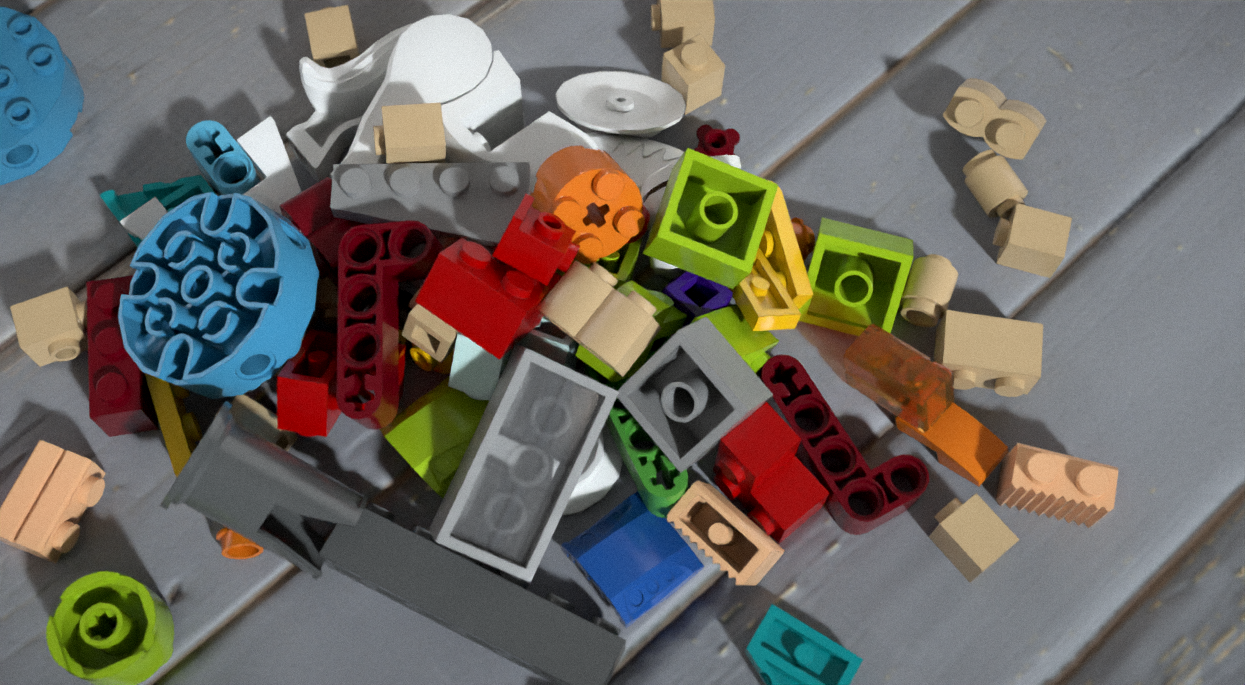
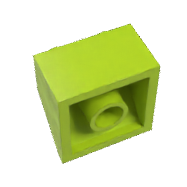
M822 217L807 271L813 296L798 309L801 313L799 321L888 344L914 257L913 240Z

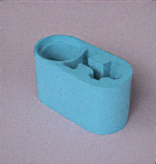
M206 120L195 124L188 131L186 136L187 147L200 171L219 195L234 194V192L244 194L261 182L251 159L222 124ZM216 151L220 156L216 159L212 152ZM244 178L242 181L238 183L231 184L233 181L237 179Z

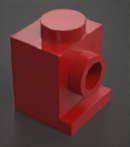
M526 193L492 256L547 286L556 269L564 273L567 272L580 245L572 241L575 230L566 226L558 216L549 212H541L531 207L535 198Z

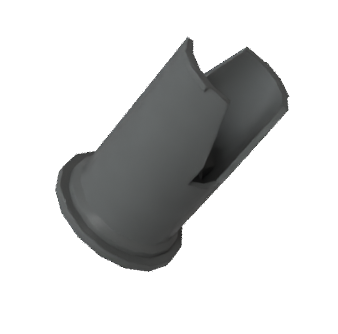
M225 401L163 499L160 507L167 510L171 503L175 506L185 504L311 574L313 579L321 578L323 574L321 568L324 561L318 554L326 541L301 515L354 528L365 508L368 495L365 493L360 494L235 422L234 415L229 412L233 405Z

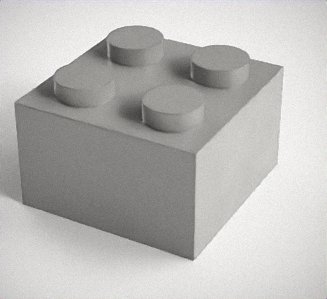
M707 317L678 330L617 390L619 391L617 398L680 473L706 456L720 443L721 438L773 396L772 392Z

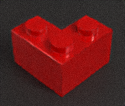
M460 238L439 253L415 302L500 360L540 323L544 315L537 307L562 276L555 272L546 286L508 264L502 265L493 259L489 251L480 244Z
M310 329L302 340L298 353L288 360L277 376V429L297 432L302 436L327 437L342 412L337 402V333ZM376 342L367 345L363 349L360 358L361 362L370 359L374 355L377 347ZM399 344V402L403 396L406 346L404 344ZM365 403L362 405L363 410H365Z
M766 402L720 439L713 472L716 474L714 481L719 489L731 500L737 497L749 511L747 517L780 544L823 507L830 493L795 456L802 439Z

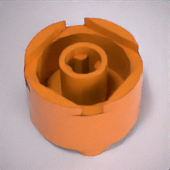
M582 145L569 146L552 154L539 167L535 175L538 180L533 193L530 192V196L535 198L531 207L541 212H549L558 216L566 226L576 231L572 241L580 245L575 256L580 263L591 264L599 258L616 252L631 237L641 232L645 219L642 214L643 202L639 188L607 152L601 149H585Z

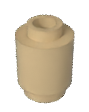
M986 150L973 157L963 167L962 171L966 176L965 184L989 218L999 216L1000 218L1007 219L1017 203L1025 205L1023 199L1027 196L1028 190L1004 156H997L994 150Z
M929 254L913 261L900 300L902 307L901 316L906 321L921 327H934L945 314L958 279L957 270L947 258L936 254Z

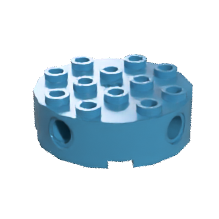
M0 7L1 186L35 174L63 152L73 136L70 130L77 120L78 112L82 113L84 92L76 68L63 53L58 39L35 17L7 7Z
M212 192L190 197L163 215L139 244L130 263V267L136 269V272L130 283L129 295L121 294L118 319L124 348L142 372L210 399L243 395L248 391L257 389L264 381L273 377L289 358L298 353L302 338L315 310L319 270L316 266L309 240L289 219L254 198L235 192L234 194L229 193L220 196Z

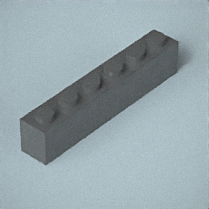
M369 502L366 508H364L354 528L336 524L318 554L329 568L555 685H608L625 652L626 640L619 637L621 630L614 624L596 616H593L591 622L573 614L572 612L575 607L565 599L551 593H547L544 599L528 591L529 584L524 579L505 571H501L499 576L481 567L484 562L458 551L453 553L437 545L430 531L413 524L411 529L408 530L394 523L395 516L391 512L372 502Z

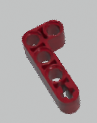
M407 220L359 225L345 232L340 240L338 248L337 402L344 415L367 429L378 430L385 428L392 423L398 411V282L425 280L439 253L445 249L430 229L419 221ZM420 243H426V248L418 257L409 258L413 247ZM377 247L373 258L361 263L364 253L370 248ZM377 294L374 305L369 310L361 312L364 300L371 295ZM376 342L377 347L374 355L370 359L361 362L360 358L363 349L367 345ZM364 403H365V410L362 409V405H363Z
M782 354L773 356L766 361L760 374V380L773 394L766 402L802 439L795 456L830 493L824 505L836 524L843 531L852 535L868 533L907 511L918 501L929 483V472L926 465L919 458L901 454L870 469L803 365L796 358ZM774 379H775L776 382H777V384H775V385L772 383V381H773ZM786 382L789 384L788 390L784 385ZM798 417H808L816 423L818 429L813 431L803 430L796 424L795 419ZM825 457L838 459L842 463L844 471L834 473L827 470L823 466L821 459ZM901 475L910 482L912 491L904 492L897 489L891 481V476ZM852 498L864 500L869 505L871 514L863 516L854 513L849 506L848 500Z

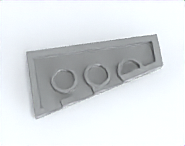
M529 162L333 164L330 208L334 217L365 224L407 220L419 221L425 224L437 239H440L441 235L456 239L464 238L467 241L480 244L489 250L490 246L497 247L525 194L530 195Z

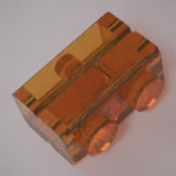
M874 323L869 325L843 354L846 384L923 433L928 432L954 401V388L952 387L954 385V372L937 361L931 362L930 357Z

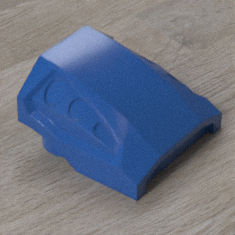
M638 491L626 498L590 528L572 540L561 544L563 553L567 557L571 556L574 564L577 562L588 581L591 580L600 590V596L603 599L606 598L618 617L620 616L619 621L625 628H628L648 611L665 601L704 568L699 558L672 525L667 522L666 518L657 517L647 509Z

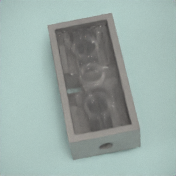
M515 345L429 528L434 541L531 582L619 391L532 350Z

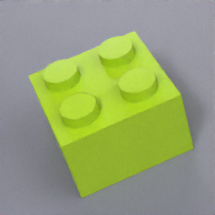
M687 148L672 168L643 254L728 288H735L751 273L778 184Z

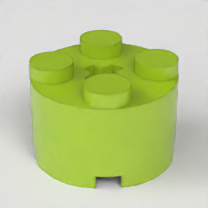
M96 572L73 582L59 597L61 602L54 615L49 616L46 626L47 645L56 663L72 675L93 685H137L151 677L162 665L167 663L172 657L174 650V621L167 604L160 596L138 580L117 572Z

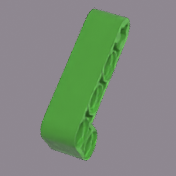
M671 335L654 341L652 346H656L658 349L649 352L644 364L671 338ZM583 361L585 376L614 390H618L632 377L611 382ZM616 398L605 423L645 506L657 517L667 518V514L688 490L687 469L680 473L657 444L647 450L634 447L641 441L655 442L627 409L615 407V405L621 402ZM659 471L662 472V479L669 490H666L662 484H657L656 473Z

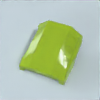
M450 376L401 412L388 426L379 429L407 463L442 498H444L489 403V400H476L467 396L463 391L449 387Z

